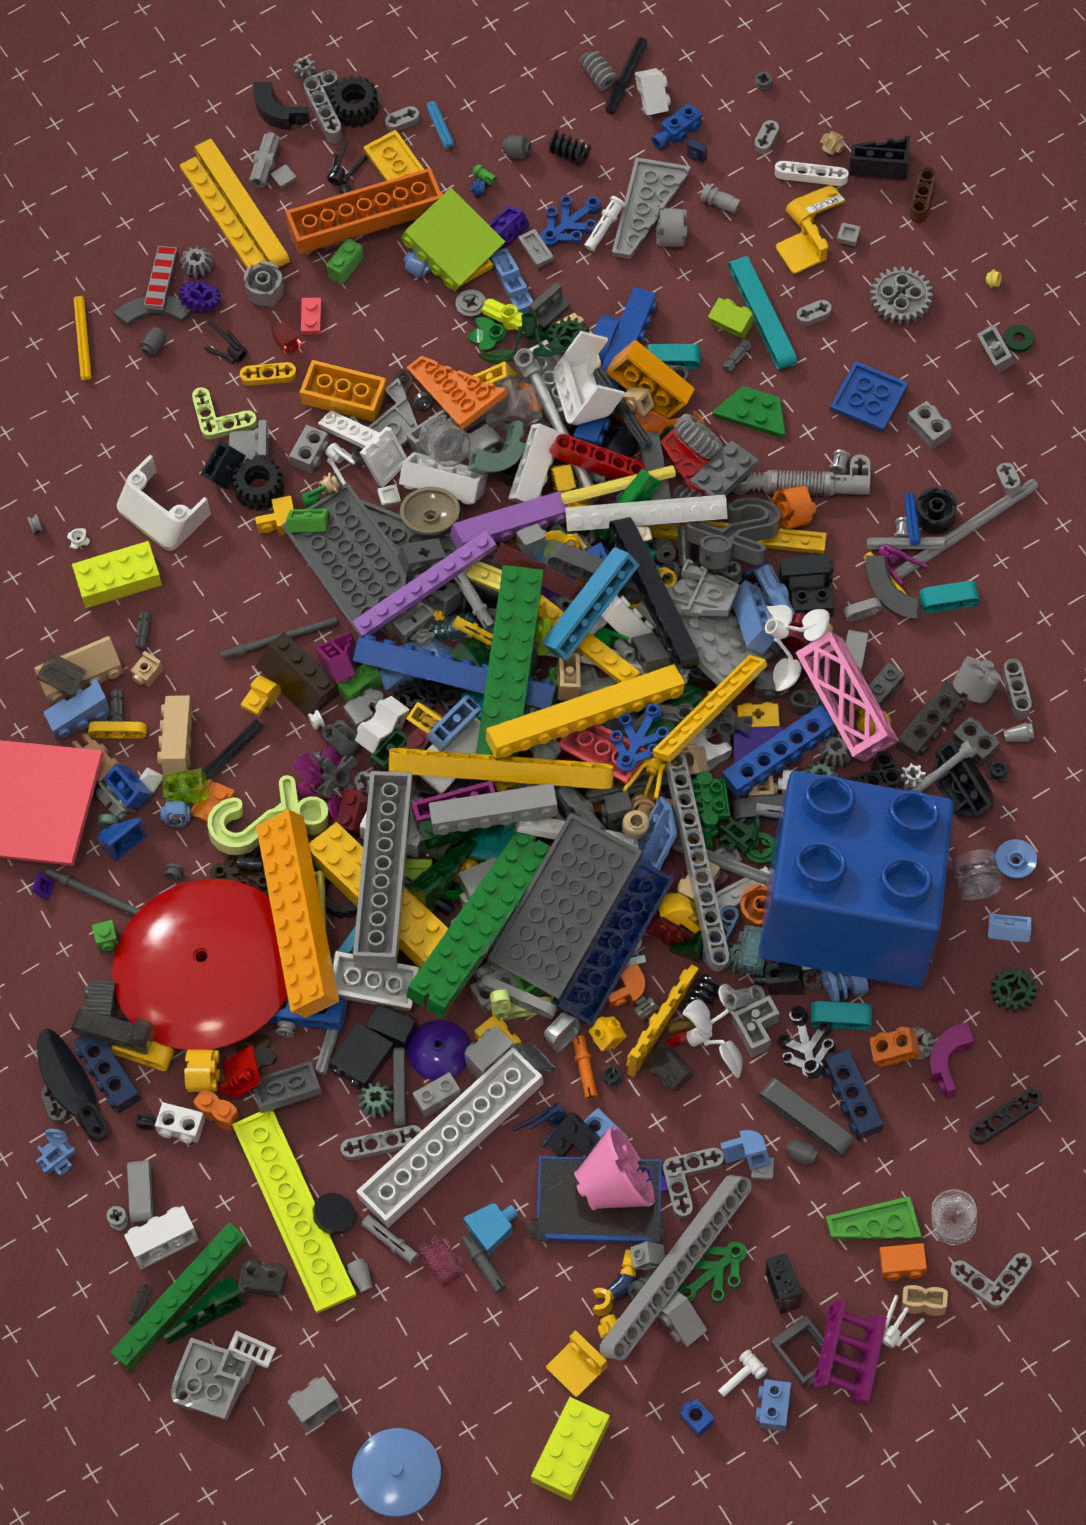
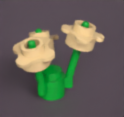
M329 472L328 477L323 476V480L318 482L319 488L301 494L306 509L320 500L318 493L321 492L323 496H327L334 491L338 493L340 480L336 475L332 476Z

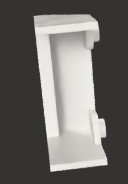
M580 331L554 368V381L566 421L569 424L579 425L609 416L625 395L624 391L597 385L593 376L594 370L601 367L598 353L607 343V337Z
M149 455L128 476L118 499L117 509L122 517L165 550L172 551L186 540L211 515L208 500L205 497L191 510L184 505H176L168 512L141 490L147 485V482L157 473L153 456Z

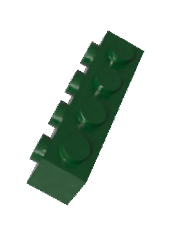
M431 819L418 822V833L424 850L504 830V825L500 824L488 828L470 829L465 832L456 831L446 835H434Z

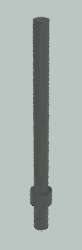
M336 617L285 633L292 639L338 625ZM281 634L248 644L241 643L235 645V648L220 652L222 659L236 655L238 657L246 655V652L266 647Z
M48 868L45 875L58 880L59 884L63 886L73 887L133 916L140 910L73 879L71 875L65 872L60 873Z

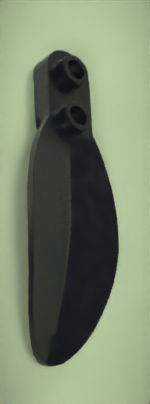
M44 1029L38 1038L37 1056L40 1071L47 1088L56 1101L67 1112L77 1118L90 1140L94 1142L103 1141L107 1136L109 1128L95 1105L94 1091L85 1071L63 1039L55 1031Z

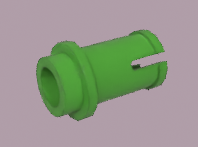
M477 164L472 171L474 178L485 181L489 186L495 183L492 180L496 181L497 176L486 170L484 165Z

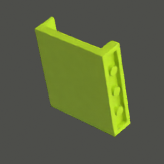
M452 188L445 192L401 236L405 246L416 252L417 257L422 262L426 261L431 271L435 275H439L444 280V284L455 292L505 243Z

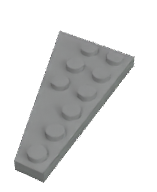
M635 158L624 202L626 206L622 210L612 256L626 259L633 257L657 222L658 209L668 206L690 174L691 166Z

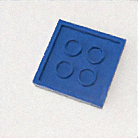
M855 361L834 398L830 411L884 432L908 388V382Z

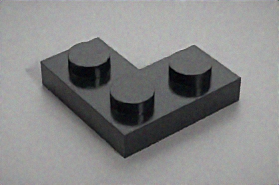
M572 1111L569 1112L546 1145L559 1157H565L575 1144L588 1157L601 1137Z

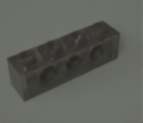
M945 681L899 735V742L896 743V748L915 761L919 756L923 757L929 749V744L939 739L942 733L940 731L944 727H949L954 719L953 716L964 709L966 694L958 693L952 684ZM941 706H948L949 709H942ZM929 720H934V721H936L937 723H936V724H931V723H929L928 721H929ZM921 734L924 738H917L916 735Z

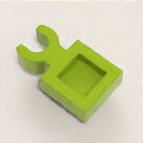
M542 618L537 622L535 643H538V656H546V653H551L541 643L551 631L550 618Z

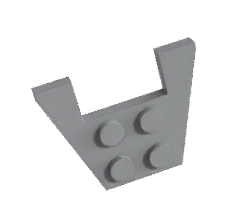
M397 378L384 389L396 404L368 426V428L379 433L386 426L391 428L403 448L409 443L406 433L417 427L418 424L403 386ZM351 416V417L349 418V419H351V420H353V421L359 423L358 420H357L354 416Z
M686 559L681 576L699 580V583L690 602L671 597L679 615L728 616L738 594L739 584L719 574L715 576L709 573L707 568L703 566L699 568L693 565V561Z

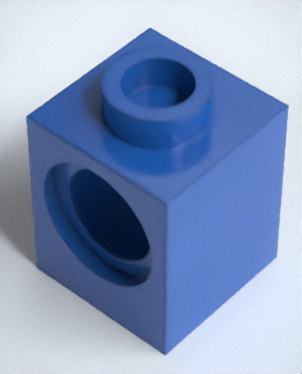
M695 1399L693 1402L688 1401L681 1408L680 1419L698 1438L715 1424V1418L698 1399ZM696 1412L701 1414L702 1418L699 1421H693L690 1415Z

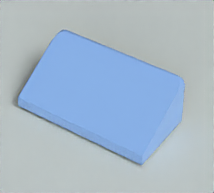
M989 914L988 938L1020 942L1030 941V917Z

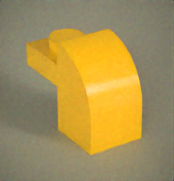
M291 496L272 499L274 513L255 517L258 533H270L278 529L279 536L286 534L281 525L286 522L289 511L294 510Z
M258 676L251 683V690L240 704L242 709L258 717L266 706L271 708L281 694L280 685L263 676Z

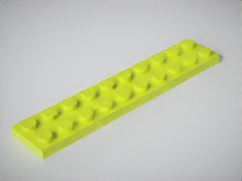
M273 1110L264 1113L258 1112L233 1123L236 1135L316 1314L356 1297L355 1290L330 1235L319 1229L314 1223L312 1208L315 1202Z

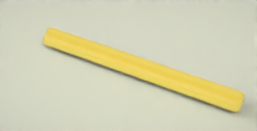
M672 465L647 471L659 481L676 476L675 468ZM637 474L564 492L561 494V500L563 504H569L625 490Z

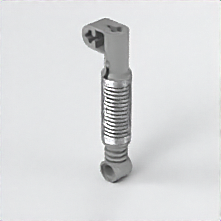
M855 455L850 462L849 475L834 474L830 471H823L822 474L820 471L819 474H817V471L815 474L813 471L812 474L808 471L807 474V471L804 473L801 471L800 473L799 470L797 473L796 471L792 473V470L790 473L788 470L787 473H785V470L782 473V470H780L779 476L778 470H768L763 472V475H761V472H758V474L753 472L732 491L735 494L743 495L750 491V489H753V492H755V489H758V492H760V489H763V492L774 495L776 490L806 486L810 496L811 494L815 496V493L816 496H822L823 494L824 497L833 496L834 494L869 495L870 460L865 455ZM858 468H861V475H858Z

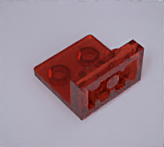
M652 903L645 904L638 927L644 929L646 934L660 938L661 942L667 945L693 939L694 936L693 933L682 928V924L677 925L662 917L657 906Z

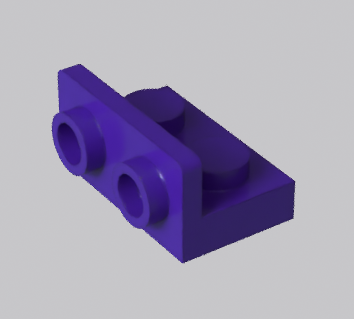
M508 205L488 225L505 241L502 248H506L529 226V222L522 210Z

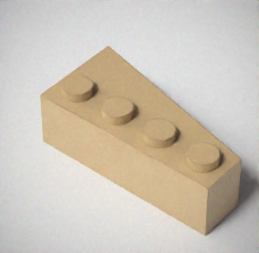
M190 695L166 696L165 704L161 706L164 720H160V731L163 734L159 736L161 752L157 754L158 764L162 765L165 785L190 784L188 768H190L189 749H191L190 732L192 728Z

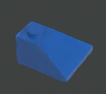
M138 817L103 829L97 840L100 847L116 862L144 840L147 835L142 820Z

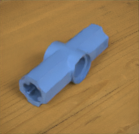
M765 565L756 570L755 575L763 589L765 603L768 606L786 605L791 608L792 615L795 614L789 602L788 590L783 583L780 584L772 565Z

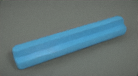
M435 101L428 102L427 110L444 148H452L454 141Z

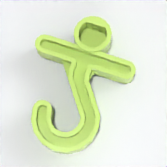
M286 775L279 780L281 803L278 806L266 811L242 832L233 833L225 827L229 822L242 817V801L234 797L223 800L213 807L208 816V834L211 843L219 851L228 855H242L252 852L260 845L256 826L288 809L304 816L308 835L322 833L329 823L328 806L318 797H307L298 803L295 780L292 776Z

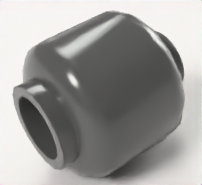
M511 134L503 141V153L509 159L523 160L527 157L528 153H531L532 144L525 135Z

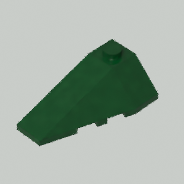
M473 839L461 841L405 886V888L427 909L433 908L436 902L442 898L477 846V841Z
M233 1276L230 1278L224 1277L217 1281L216 1285L164 1334L168 1345L246 1305L243 1294Z

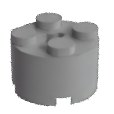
M658 209L657 219L659 220L658 226H656L657 246L684 247V241L687 236V226H684V221L687 218L686 209Z
M261 261L255 266L251 265L245 271L244 284L248 300L258 306L274 307L284 294L283 278L279 268L271 262Z
M484 424L472 433L464 436L462 451L470 461L472 451L482 449L491 453H498L503 448L505 441L494 428L490 427L489 424Z
M967 656L954 678L953 686L958 693H966L968 695L967 699L978 703H985L992 696L1001 676L993 668L994 664L991 661H981Z

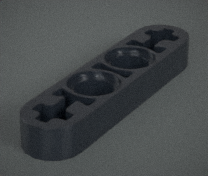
M1029 1089L974 1124L970 1130L971 1141L977 1145H982L1037 1110L1042 1101L1040 1092L1035 1089ZM1028 1096L1031 1098L1036 1097L1035 1104L1029 1102L1024 1108L1023 1104L1028 1101ZM1016 1106L1020 1109L1021 1113L1018 1116H1012L1009 1114L1008 1109ZM993 1118H1000L1003 1121V1125L996 1128L991 1124V1120ZM985 1124H987L988 1130L984 1132L983 1138L981 1136L976 1137V1130L982 1132L986 1129Z

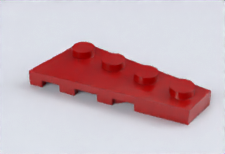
M673 428L660 441L661 447L691 491L695 490L697 493L707 496L693 486L690 479L709 461L691 449L677 435Z

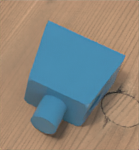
M493 1203L467 1215L463 1220L466 1228L472 1233L478 1244L485 1249L487 1256H490L513 1233L510 1221L517 1217L518 1213L512 1205L501 1211Z

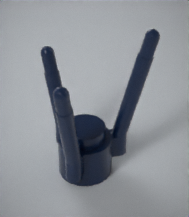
M555 1103L552 1107L549 1106L539 1114L513 1127V1130L516 1131L534 1121L536 1122L529 1126V1130L534 1129L546 1120L550 1125L555 1123L556 1125L542 1143V1147H545L547 1141L563 1122L567 1114L558 1103Z

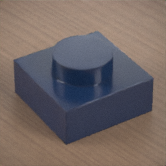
M690 139L687 143V155L694 160L704 163L707 158V146Z

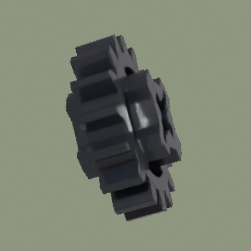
M413 679L412 683L406 680L405 686L399 684V691L394 690L395 697L393 698L400 703L402 701L410 709L409 713L417 702L435 710V691L431 690L430 684L424 686V680H421L419 683H416V679Z

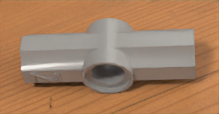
M268 132L264 134L260 149L255 152L254 167L249 179L250 184L255 188L265 187L270 171L275 168L276 153L280 143V137L275 133Z

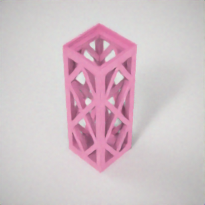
M829 631L820 639L813 641L796 652L854 758L866 762L876 756L878 752L884 751L899 742L840 636ZM828 643H831L829 646L825 647L824 649H821ZM836 652L838 657L832 655V653ZM825 658L823 677L819 670L820 660ZM831 659L840 664L839 689L830 685ZM846 671L851 679L850 695L845 693ZM856 689L863 702L856 699ZM831 691L839 695V704ZM845 698L850 701L849 722L844 715ZM855 704L866 709L865 735L854 730ZM872 716L875 722V734L870 737ZM857 737L863 739L864 741L860 743Z

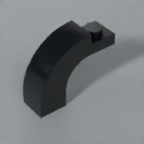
M272 82L253 83V94L257 112L269 125L283 130H291V124H310L308 107L282 106L274 100Z

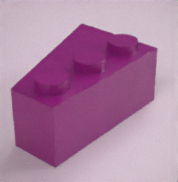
M352 632L315 647L323 669L336 683L346 682L351 679V676L355 675L358 662L352 661L356 648Z

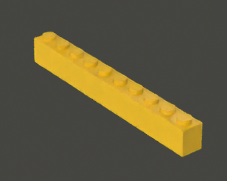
M675 664L486 728V742L495 759L508 757L512 753L521 750L526 751L533 746L546 744L550 740L566 737L570 733L583 731L593 725H601L608 720L619 718L622 714L641 711L649 704L659 705L663 701L676 699L683 695L685 682Z

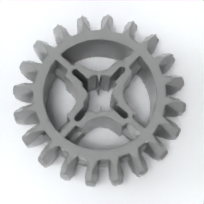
M685 413L676 421L674 429L677 435L691 449L706 459H712L723 448L722 442L715 433L696 417Z

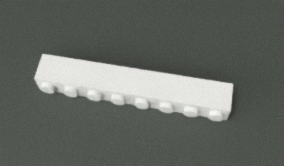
M725 495L565 507L567 532L609 528L610 521L631 517L636 526L728 519Z

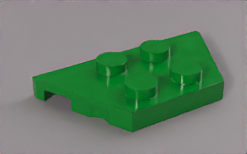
M742 386L713 411V417L783 439L785 437L780 397Z

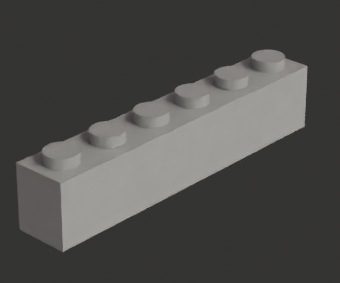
M553 783L429 803L434 835H446L456 831L465 832L470 829L488 828L500 824L508 825L519 821L528 822L532 819L551 818L558 815Z

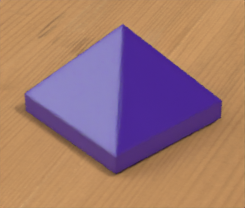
M39 872L37 873L32 892L45 900H49L55 881Z

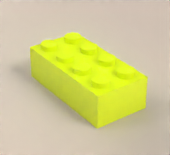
M149 541L72 564L85 608L162 585Z
M569 1397L531 1475L532 1483L573 1501L610 1424V1415Z

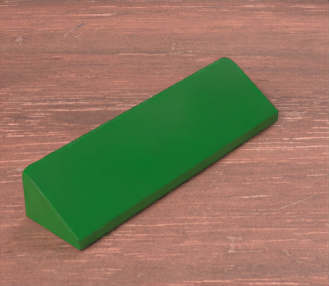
M641 469L615 503L648 501L661 482L646 470ZM609 528L594 529V532L600 538H610V544L614 543Z

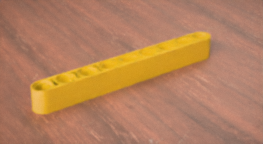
M210 138L194 146L198 159L264 259L275 264L278 268L290 263L287 252L213 140Z

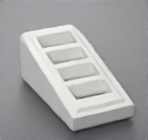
M236 1331L227 1350L252 1359L258 1366L268 1368L276 1348ZM238 1341H241L242 1345L240 1349H235ZM250 1344L248 1353H244L246 1345ZM255 1347H258L259 1350L256 1357L252 1356ZM263 1350H267L264 1361L260 1360Z

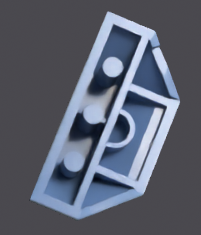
M432 638L433 641L430 645L424 647L418 646L416 641L407 643V645L415 646V651L423 652V649L435 651L434 656L442 657L443 654L449 655L454 650L435 638ZM384 668L381 671L383 687L386 693L399 690L398 685L405 686L406 680L409 683H412L413 679H416V683H419L421 680H428Z
M659 796L649 817V830L643 838L638 839V848L644 853L634 870L640 876L660 870L674 840L678 836L679 829L672 806L663 796Z

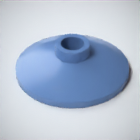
M1013 839L999 846L995 855V862L999 871L1005 876L1019 879L1030 875L1034 871L1037 864V854L1029 843ZM1012 860H1018L1019 864L1012 863Z

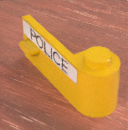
M829 185L793 200L786 207V212L802 228V221L809 219L813 224V219L817 213L845 202V199L832 185Z

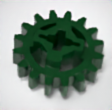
M570 316L567 317V321L560 318V324L553 323L554 328H550L548 338L550 343L560 344L567 350L580 331L589 333V327H585L584 321L578 323L577 317L574 321L571 320Z
M1011 966L1009 972L1003 968L1002 975L996 973V979H992L991 985L993 987H991L990 993L994 994L993 1001H999L998 1007L1004 1005L1006 1012L1009 1008H1012L1013 1012L1016 1013L1017 1008L1024 1011L1025 1004L1031 1006V1000H1035L1036 997L1034 992H1036L1037 986L1033 985L1035 982L1034 978H1028L1029 972L1023 974L1021 967L1018 971H1015L1014 967ZM1017 984L1015 992L1013 991V994L1011 995L1012 988H1014V985Z

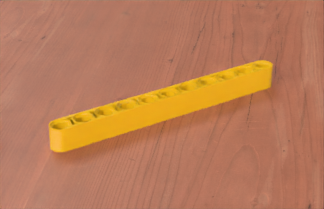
M393 748L389 750V772L412 773V775L542 785L553 783L555 786L610 789L613 787L614 767L605 763L512 756L495 759L494 755L406 748Z

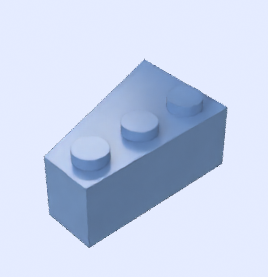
M97 679L92 680V685L82 691L80 688L75 691L76 696L68 701L64 698L44 711L45 718L56 740L66 738L77 730L88 728L90 722L104 721L111 716L106 697Z

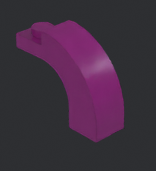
M967 1022L946 1030L937 1039L932 1048L929 1062L931 1082L938 1080L939 1090L941 1093L944 1092L946 1099L954 1097L956 1091L948 1069L949 1060L955 1054L973 1048L974 1039Z

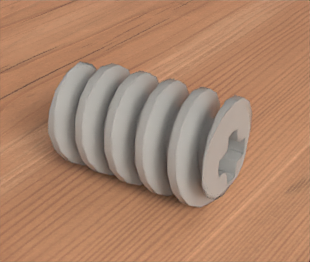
M589 51L581 56L579 64L587 72V75L591 77L599 91H605L617 79V74L613 72L612 67H609V63L605 62L606 59L601 57L602 54L599 51Z

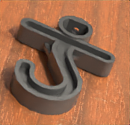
M741 498L728 504L727 521L731 524H728L723 529L700 521L686 523L685 539L700 545L699 562L703 566L711 569H722L729 566L731 557L753 565H762L765 562L766 546L756 541L770 539L777 535L780 530L781 512L775 504L767 500Z

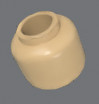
M640 810L629 811L622 821L624 834L630 839L638 840L643 838L649 830L648 816Z

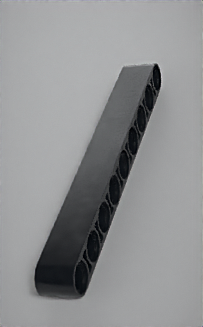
M626 517L610 521V534L617 548L629 553L640 564L631 577L673 663L678 670L697 666L699 664L698 651L633 519Z

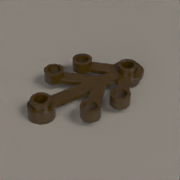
M260 848L254 849L245 857L256 858L258 854H261ZM229 855L223 864H216L210 870L211 879L233 880L249 885L247 880H238L232 876L240 874L257 884L260 889H268L267 883L260 884L262 881H266L265 875L259 876L254 873L257 870L243 869L241 871L237 866L231 867L238 856L242 855Z

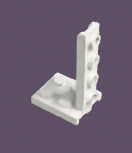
M332 410L318 422L321 429L363 448L360 454L378 486L384 487L401 471L403 461L407 456L391 428L386 426L379 433Z

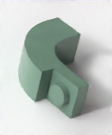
M517 420L509 423L504 446L498 453H491L482 449L472 451L467 470L478 474H492L514 465L522 456L526 447L525 443L519 442L524 435V429H522L524 423Z

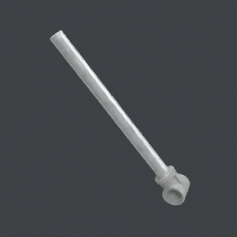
M527 348L520 349L515 354V363L520 367L525 380L531 381L554 430L559 431L560 434L569 435L541 377L543 370L539 364V358ZM530 357L529 362L524 364L525 359ZM571 464L582 488L594 485L586 469ZM597 496L589 498L588 501L589 503H593L597 501L600 497Z

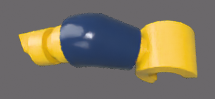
M626 1249L622 1264L624 1269H621L617 1279L607 1287L608 1290L604 1288L593 1289L597 1299H605L603 1304L595 1305L592 1309L595 1315H608L613 1308L612 1300L615 1299L617 1301L629 1295L628 1285L637 1281L635 1272L637 1269L633 1268L631 1250Z

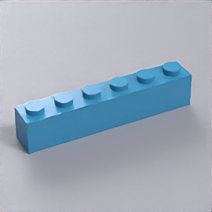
M614 547L541 643L553 655L567 661L640 564L629 553Z

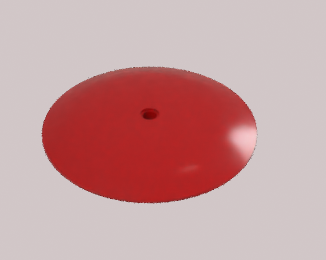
M203 879L175 886L159 894L143 906L122 933L116 947L112 967V980L116 983L114 992L123 1013L131 1024L151 1040L179 1050H214L226 1047L251 1036L267 1024L288 997L270 898L260 890L241 882L226 879ZM202 958H207L205 961L199 962Z

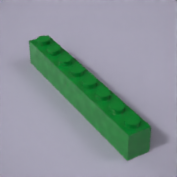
M228 1223L110 1351L113 1358L128 1372H131L248 1244L245 1235L231 1223Z

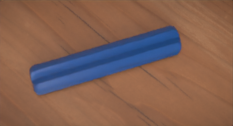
M906 493L904 501L909 543L912 546L919 545L921 539L916 498L914 493Z

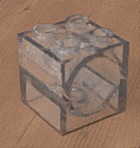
M509 375L494 383L495 387L507 389L509 395L486 412V421L489 427L507 432L509 423L516 420L524 423L522 428L524 429L543 418L539 398L531 381Z

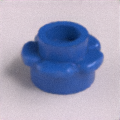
M479 178L473 181L471 186V192L474 193L475 197L477 195L482 196L485 181H481Z

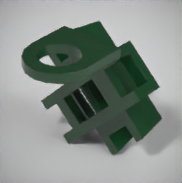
M755 816L754 822L750 826L745 824L746 818L744 817L738 823L729 817L724 826L722 824L719 825V832L723 835L719 839V844L729 853H732L737 847L745 853L758 841L759 816Z

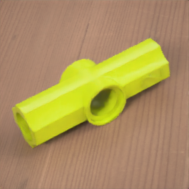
M487 299L484 302L482 308L484 315L501 322L507 330L516 329L519 331L518 327L522 326L521 315L523 313L519 312L515 305H504L493 299Z

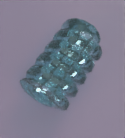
M472 612L467 614L461 613L460 615L454 614L453 616L449 614L443 621L434 620L432 631L435 633V638L438 641L469 638L467 634L453 628L452 624L457 615L472 624L476 623L474 614ZM465 626V628H467V629H469V630H471V631H473V632L476 633L475 630H473V629H471V628Z

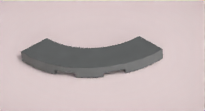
M167 296L164 310L144 309L145 297H141L118 308L114 312V316L127 326L149 316V314L169 316L183 323L193 313V308L186 309V305H181V300L176 297Z
M866 555L868 579L881 602L897 614L919 619L921 599L910 597L896 588L888 571L887 557Z

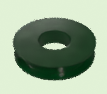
M1013 325L1005 332L1004 342L1008 349L1013 352H1025L1033 344V332L1024 325ZM1016 335H1021L1024 338V340L1022 342H1016L1013 339V337Z

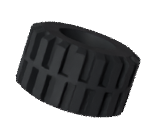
M350 76L348 79L346 77L342 78V82L338 81L336 86H333L330 94L331 105L340 123L344 122V126L348 127L351 125V127L356 128V125L362 127L364 123H371L370 119H375V114H378L379 111L376 87L374 88L372 82L369 83V79H362V76L357 78ZM353 99L362 100L360 103L357 104L347 103L348 101Z
M253 456L251 460L247 458L245 463L241 462L239 468H236L234 471L233 485L236 497L243 506L247 505L248 509L252 510V508H255L256 511H260V508L266 510L270 505L273 507L272 499L281 498L280 495L284 493L281 470L277 463H273V460L270 458L268 460L261 456V459H258L257 456ZM257 479L268 481L266 485L260 488L249 486L252 481Z

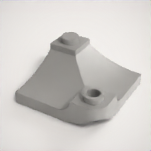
M190 1338L172 1384V1400L179 1407L188 1410L192 1409L227 1421L237 1398L246 1384H249L256 1363L252 1359L234 1354L230 1350ZM187 1394V1398L182 1400V1395Z

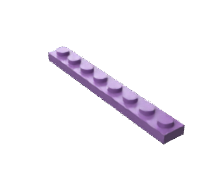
M485 530L352 621L363 638L364 634H373L498 548L496 543Z

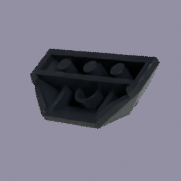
M950 739L935 751L934 771L959 752L961 747L953 739ZM970 757L961 760L935 781L943 797L949 798L954 802V814L979 818L994 806L992 790Z

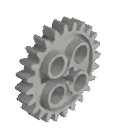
M904 266L901 267V271H898L896 267H894L893 272L886 269V275L880 273V277L875 278L874 284L871 285L870 303L873 304V310H878V316L884 314V320L891 318V323L898 320L899 325H901L902 320H905L909 324V319L916 322L917 316L923 318L924 312L928 313L933 300L932 287L929 286V280L925 281V275L919 277V271L917 270L915 273H912L911 267L908 271H905Z

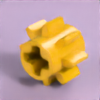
M614 1314L600 1320L601 1325L598 1326V1331L601 1339L605 1338L618 1321Z

